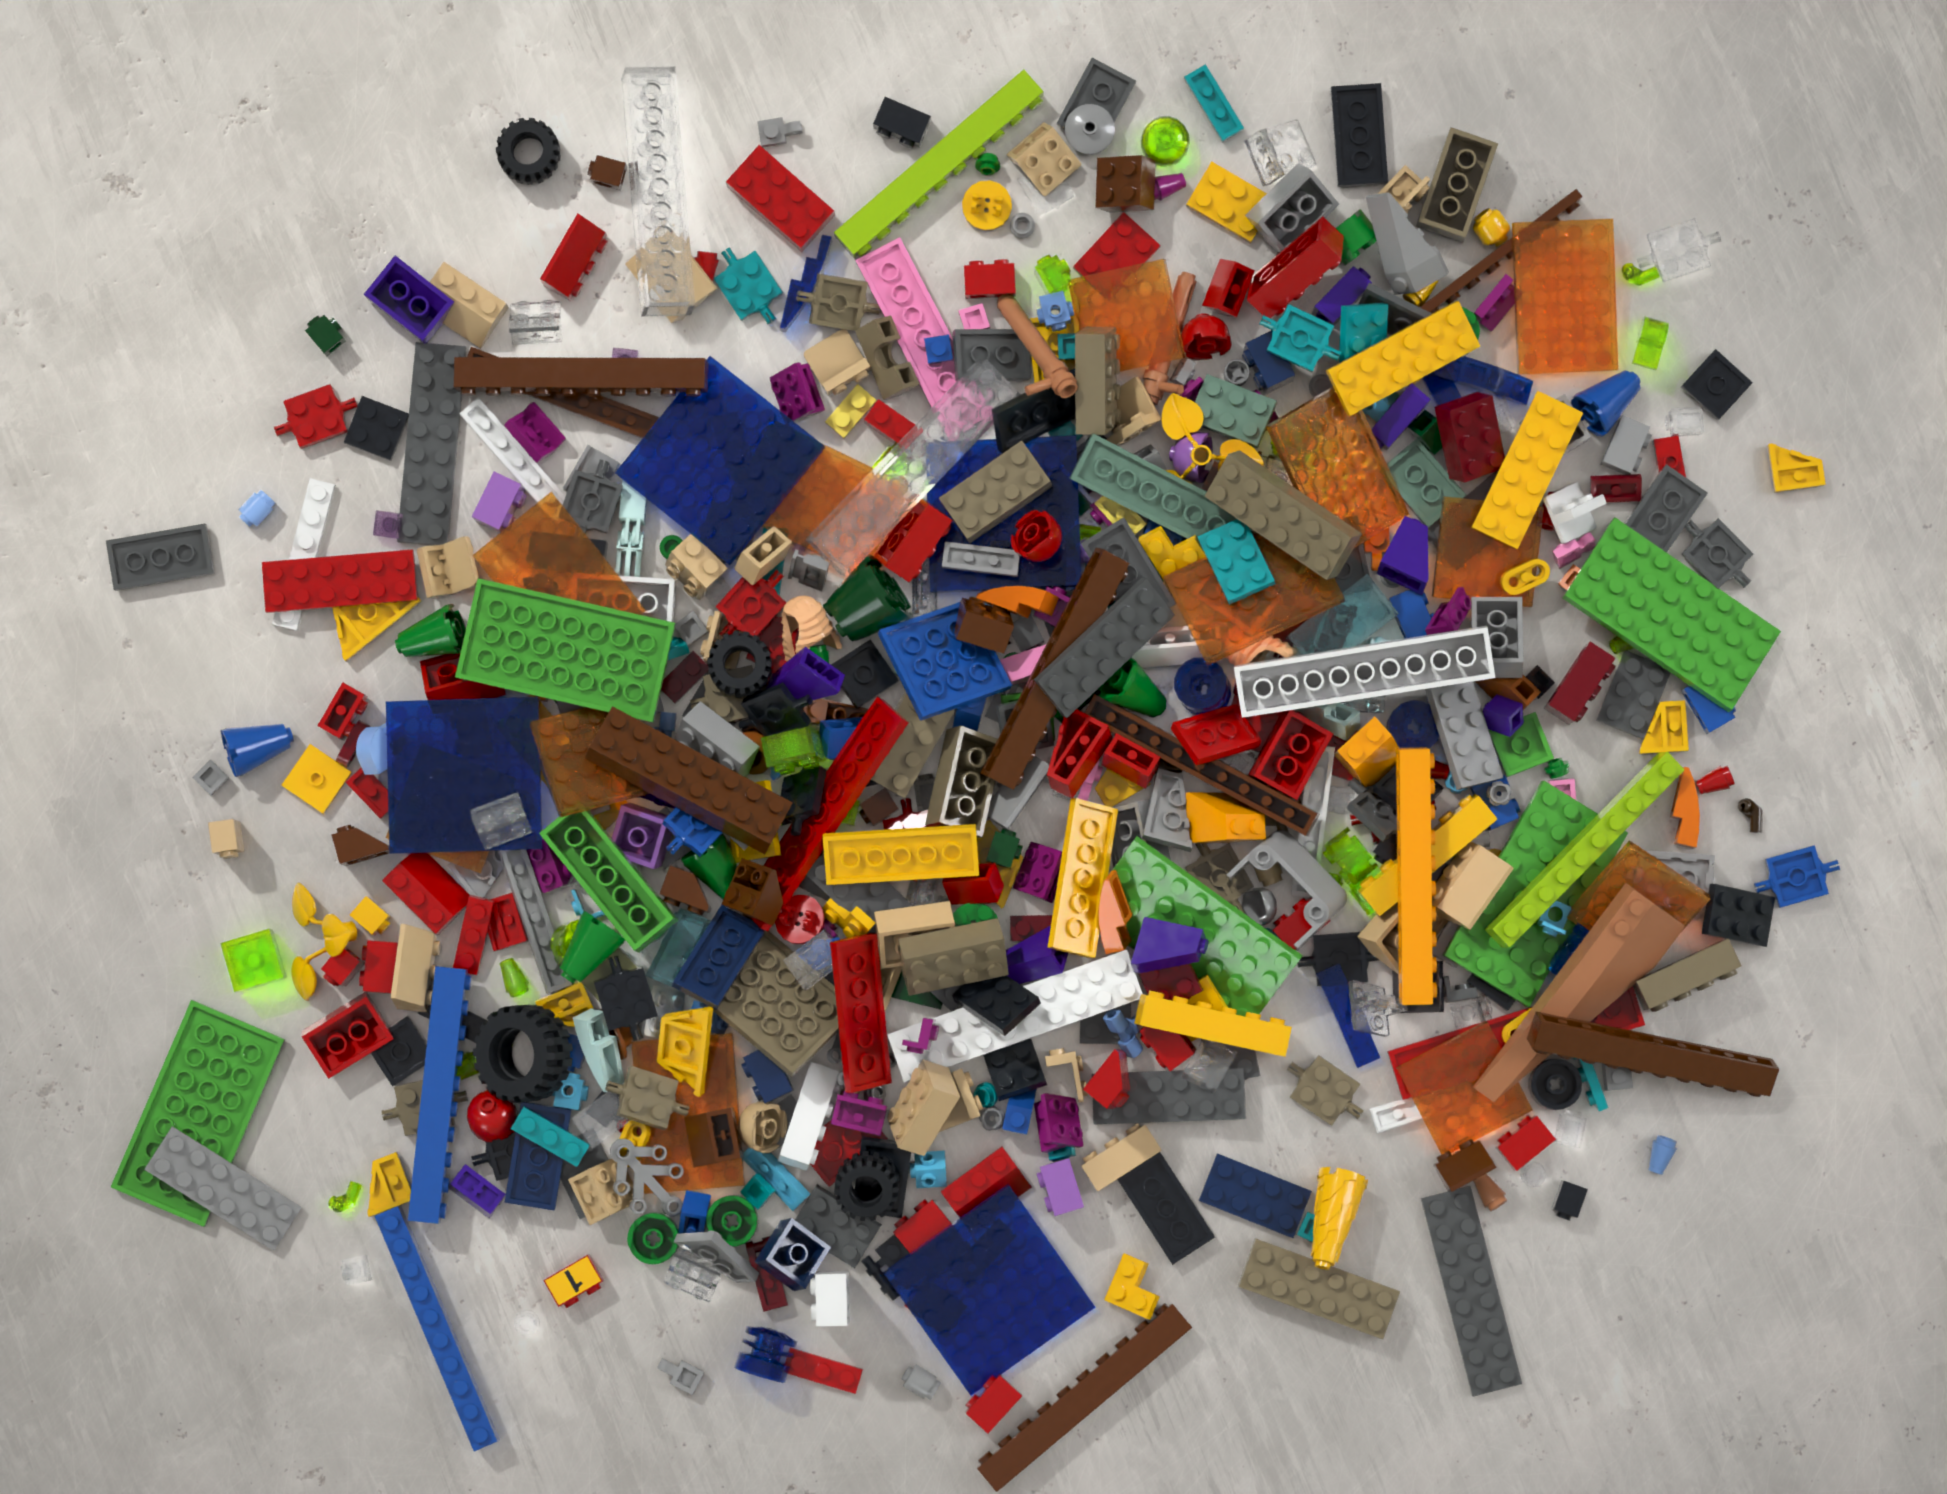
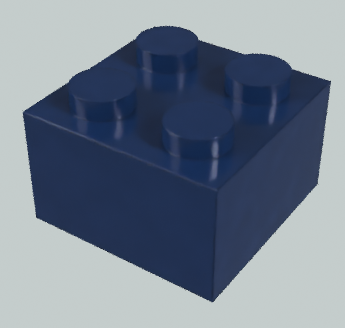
M1272 330L1246 342L1242 355L1244 362L1247 363L1249 368L1252 367L1255 372L1253 380L1258 390L1263 389L1265 394L1293 382L1295 377L1289 361L1266 351L1272 340Z
M760 1050L743 1057L745 1063H742L741 1066L747 1078L752 1077L756 1084L752 1089L758 1101L763 1100L764 1103L771 1102L794 1091L787 1074Z
M793 1218L784 1219L778 1223L755 1263L792 1291L804 1290L831 1247Z

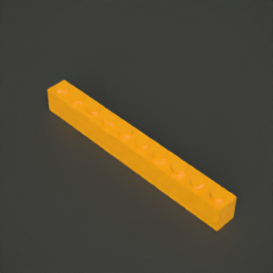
M1427 747L1396 748L1399 1003L1402 1005L1433 1004V998L1437 997V984L1433 982V972L1437 971L1436 957H1432V947H1436L1437 943L1436 932H1432V922L1436 921V907L1432 906V896L1436 895V883L1432 881L1431 871H1435L1436 868L1435 855H1431V845H1435V830H1431V820L1435 819V806L1431 804V794L1435 793L1434 779H1430V769H1434L1435 759L1434 753H1430V749Z

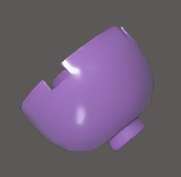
M1190 433L1198 445H1205L1209 447L1211 453L1213 452L1212 438L1208 436L1209 433ZM1186 435L1178 439L1176 445L1172 446L1169 452V460L1173 461V467L1179 476L1183 475L1184 471L1192 463L1190 452L1194 447ZM1206 464L1196 465L1185 477V480L1203 483L1209 473V470H1205Z

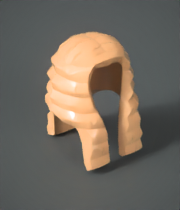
M803 595L790 599L784 605L781 623L783 624L782 645L785 661H789L795 656V652L797 654L804 647L810 649L812 645L820 640H823V643L830 647L842 649L840 636L836 634L832 621L829 620L820 602L812 597ZM799 627L798 641L795 644L796 650L794 651L791 635Z
M1238 627L1232 628L1225 635L1222 642V653L1229 660V663L1234 666L1264 661L1269 650L1283 657H1291L1297 654V650L1291 647L1288 642H1282L1279 638H1274L1273 635L1260 632L1252 638Z

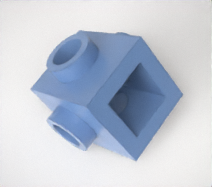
M1064 291L1039 296L1040 309H1036L1039 323H1045L1046 329L1052 328L1053 332L1066 329V324L1071 323L1070 316H1074L1071 301L1066 302ZM1057 310L1059 314L1054 315L1051 311Z

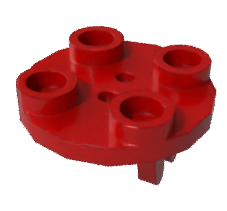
M794 895L786 905H782V911L775 921L777 932L784 940L792 944L803 945L805 943H813L824 927V909L816 899L808 895Z

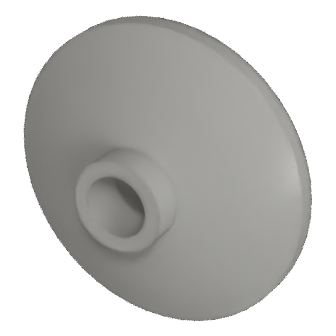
M1085 104L1075 108L1069 114L1065 123V136L1068 143L1076 151L1083 154H1096L1103 151L1110 145L1115 133L1114 121L1109 112L1101 106L1094 104ZM1088 123L1093 124L1095 127L1091 132L1085 129Z

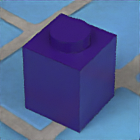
M1497 694L1483 708L1487 727L1494 732L1511 737L1524 724L1523 704Z

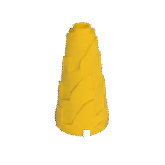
M1321 1167L1317 1174L1318 1185L1314 1206L1315 1218L1311 1256L1313 1257L1312 1261L1315 1262V1267L1324 1270H1330V1266H1334L1335 1262L1338 1263L1344 1241L1348 1236L1364 1190L1367 1189L1368 1179H1365V1176L1341 1168H1336V1172L1331 1174L1329 1173L1331 1167Z

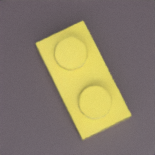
M857 384L827 418L825 423L845 439L877 400Z
M1104 496L1094 503L1112 524L1124 517L1134 534L1138 533L1147 524L1138 513Z

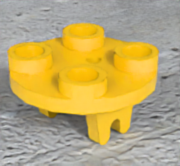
M988 180L973 184L965 192L962 208L966 221L973 227L985 231L1000 228L1009 219L1012 203L1008 191L1001 184Z

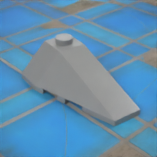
M1389 192L1368 195L1366 197L1384 272L1394 295L1418 292L1449 273L1440 251L1434 245L1430 246L1423 238V231L1420 228L1416 229L1407 219L1408 214Z

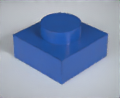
M949 335L924 338L928 365L953 361Z

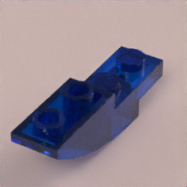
M1466 356L1460 357L1431 373L1433 377L1477 389L1478 392L1525 406L1527 405L1533 381L1528 378Z

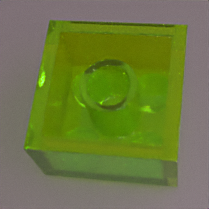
M810 726L761 738L766 767L775 771V773L780 772V775L794 773L797 767H804L805 769L816 768L820 766L819 762L826 761L820 731Z
M266 929L220 943L234 992L239 993L287 978L273 929Z

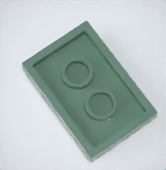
M1209 374L1206 375L1195 400V403L1203 412L1204 419L1201 427L1231 439L1241 440L1257 449L1277 405V401Z
M1418 438L1378 471L1428 528L1466 496L1459 485L1453 479H1449L1445 469Z

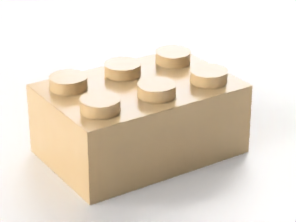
M922 1059L918 1068L913 1070L908 1085L902 1089L899 1100L890 1109L887 1117L898 1148L925 1156L960 1098L948 1067Z

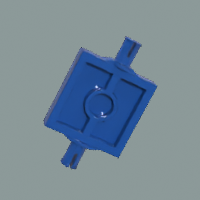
M677 807L662 823L675 836V839L666 846V849L668 851L671 850L670 853L673 855L684 845L701 857L723 834L720 830Z
M1815 845L1765 859L1768 869V880L1754 883V887L1765 886L1755 889L1756 893L1771 889L1776 896L1778 907L1781 908L1829 894L1825 882L1826 873L1840 870V866L1829 868L1839 864L1838 860L1823 864L1818 858Z

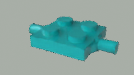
M730 247L726 251L721 252L729 266L724 272L716 276L714 280L740 320L743 321L750 315L759 312L767 324H770L771 320H776L768 306L774 299L782 295L783 291L758 253L753 251L746 257L737 260Z
M1288 304L1283 316L1278 321L1263 315L1259 325L1273 331L1272 340L1266 351L1307 371L1313 372L1317 361L1323 355L1336 361L1339 359L1341 351L1328 346L1329 336L1334 325Z

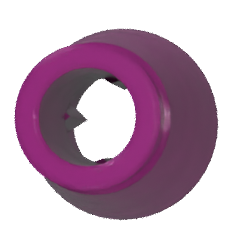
M1183 174L1155 176L1154 200L1158 199L1161 201L1186 187Z

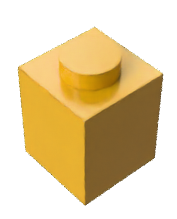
M365 896L350 913L354 920L374 936L377 933L383 934L391 924L388 920L392 916L368 896Z

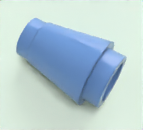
M1657 1135L1656 1140H1653L1648 1170L1663 1175L1664 1170L1677 1150L1675 1147L1677 1141Z

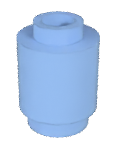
M262 490L257 494L254 492L239 508V511L242 513L239 518L249 527L252 524L258 526L273 510L272 506L275 502Z

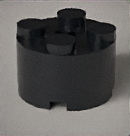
M1549 1059L1541 1062L1533 1069L1529 1077L1528 1089L1534 1101L1541 1107L1550 1110H1560L1570 1107L1578 1100L1582 1091V1080L1578 1069L1572 1063L1562 1059ZM1559 1079L1558 1084L1561 1088L1551 1090L1552 1084L1550 1080Z

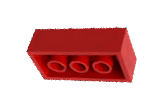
M760 145L755 148L726 181L727 187L801 252L807 248L835 216V211Z
M1322 216L1253 275L1249 285L1247 301L1268 318H1272L1274 315L1279 316L1286 309L1289 302L1298 300L1308 286L1311 284L1316 285L1326 271L1335 269L1341 263L1344 236Z

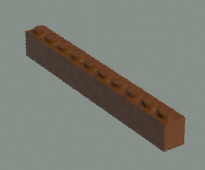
M454 357V388L461 392V395L466 396L476 395V392H486V395L499 396L501 392H511L510 394L514 396H524L526 392H535V395L550 396L551 392H560V395L575 396L576 392H586L585 395L600 396L601 392H611L612 396H625L626 392H636L637 396H651V392H661V396H676V392H686V396L697 397L701 396V393H708L709 363L705 358Z
M1095 548L981 774L1013 790L1022 782L1024 777L1023 771L1027 763L1033 760L1037 743L1046 735V726L1050 718H1053L1058 711L1034 679L1104 614L1108 605H1111L1117 595L1116 589L1119 583L1123 582L1128 574L1127 567L1130 563L1104 549Z
M1097 694L1093 695L1084 712L1109 725L1111 732L1117 733L1160 756L1161 759L1304 836H1309L1320 815L1318 812L1219 759L1196 766L1176 736L1116 704L1105 701Z
M1535 1012L1527 1037L1532 1049L1539 1054L1553 1053L1564 1059H1571L1573 1057L1589 1064H1595V1062L1603 1063L1613 1069L1624 1067L1639 1074L1644 1071L1652 1073L1659 1078L1669 1076L1684 1083L1694 1081L1699 1082L1705 1087L1719 1086L1730 1092H1737L1739 1090L1755 1097H1760L1761 1095L1771 1096L1779 1072L1778 1066L1771 1058L1541 1012Z
M1164 1303L1154 1312L1156 1317L1149 1323L1146 1319L1134 1329L1137 1332L1130 1339L1127 1336L1122 1338L1115 1344L1116 1351L1111 1355L1107 1352L1095 1361L1098 1365L1091 1372L1088 1369L1084 1370L1076 1377L1078 1383L1072 1388L1068 1385L1056 1394L1058 1399L1053 1404L1046 1402L1037 1410L1039 1415L1031 1421L1027 1418L1017 1427L1019 1432L1011 1437L1008 1434L998 1443L1000 1448L993 1454L988 1451L978 1460L980 1465L977 1469L996 1492L1192 1328L1173 1304L1167 1306Z

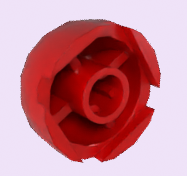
M1206 313L1196 315L1195 318L1184 325L1181 333L1182 352H1186V357L1189 359H1213L1211 354L1220 352V356H1222L1232 346L1231 336L1224 321Z
M1032 510L1017 522L1015 527L1018 530L1015 536L1013 534L1011 536V545L1017 554L1027 560L1040 562L1051 558L1057 552L1062 541V530L1058 522L1049 513Z
M488 1090L479 1093L471 1100L467 1108V1121L472 1133L478 1139L493 1142L492 1140L499 1138L503 1140L514 1132L511 1127L518 1117L515 1103L500 1100L496 1097V1094H491Z

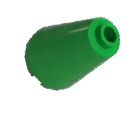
M445 605L400 632L398 639L395 640L399 654H403L405 657L461 653L466 627L459 610H452L455 605Z
M1132 657L1098 688L1101 691L1099 696L1105 701L1151 718L1161 715L1166 709V697Z
M722 834L701 857L691 850L681 860L687 869L723 900L735 874L737 864L726 837Z
M584 910L561 963L560 969L563 970L561 976L573 984L576 980L581 983L626 940Z

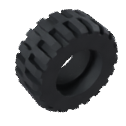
M539 1005L506 1006L499 1008L497 1012H492L487 1017L488 1021L482 1022L479 1027L481 1032L476 1034L474 1040L477 1043L476 1048H473V1056H476L474 1066L475 1070L480 1073L478 1078L481 1083L487 1084L486 1089L491 1094H496L498 1099L511 1103L539 1101L552 1096L553 1091H558L563 1086L561 1081L567 1080L569 1075L567 1069L568 1066H572L573 1058H570V1051H573L572 1044H569L568 1041L570 1037L568 1030L563 1029L564 1023L559 1017L554 1018V1012L544 1009ZM520 1031H523L529 1037L534 1050L533 1064L526 1076H523L517 1070L512 1058L513 1042Z

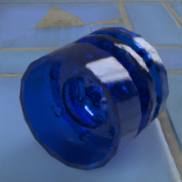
M1197 657L1184 662L1177 670L1174 678V690L1183 707L1191 714L1199 715L1228 705L1231 698V684L1223 668L1217 662L1206 657ZM1204 685L1208 688L1205 695L1201 693L1202 686Z
M1410 700L1400 704L1390 714L1386 722V729L1391 733L1399 748L1427 747L1430 749L1439 738L1431 707L1423 701ZM1412 721H1415L1416 725L1421 726L1417 730V734H1414L1413 730L1408 729Z
M746 1326L745 1332L755 1336V1339H742V1342L752 1347L751 1352H738L734 1368L758 1377L785 1383L790 1367L781 1362L780 1359L781 1356L793 1357L794 1353L785 1350L784 1346L796 1347L798 1341L778 1330L764 1326Z

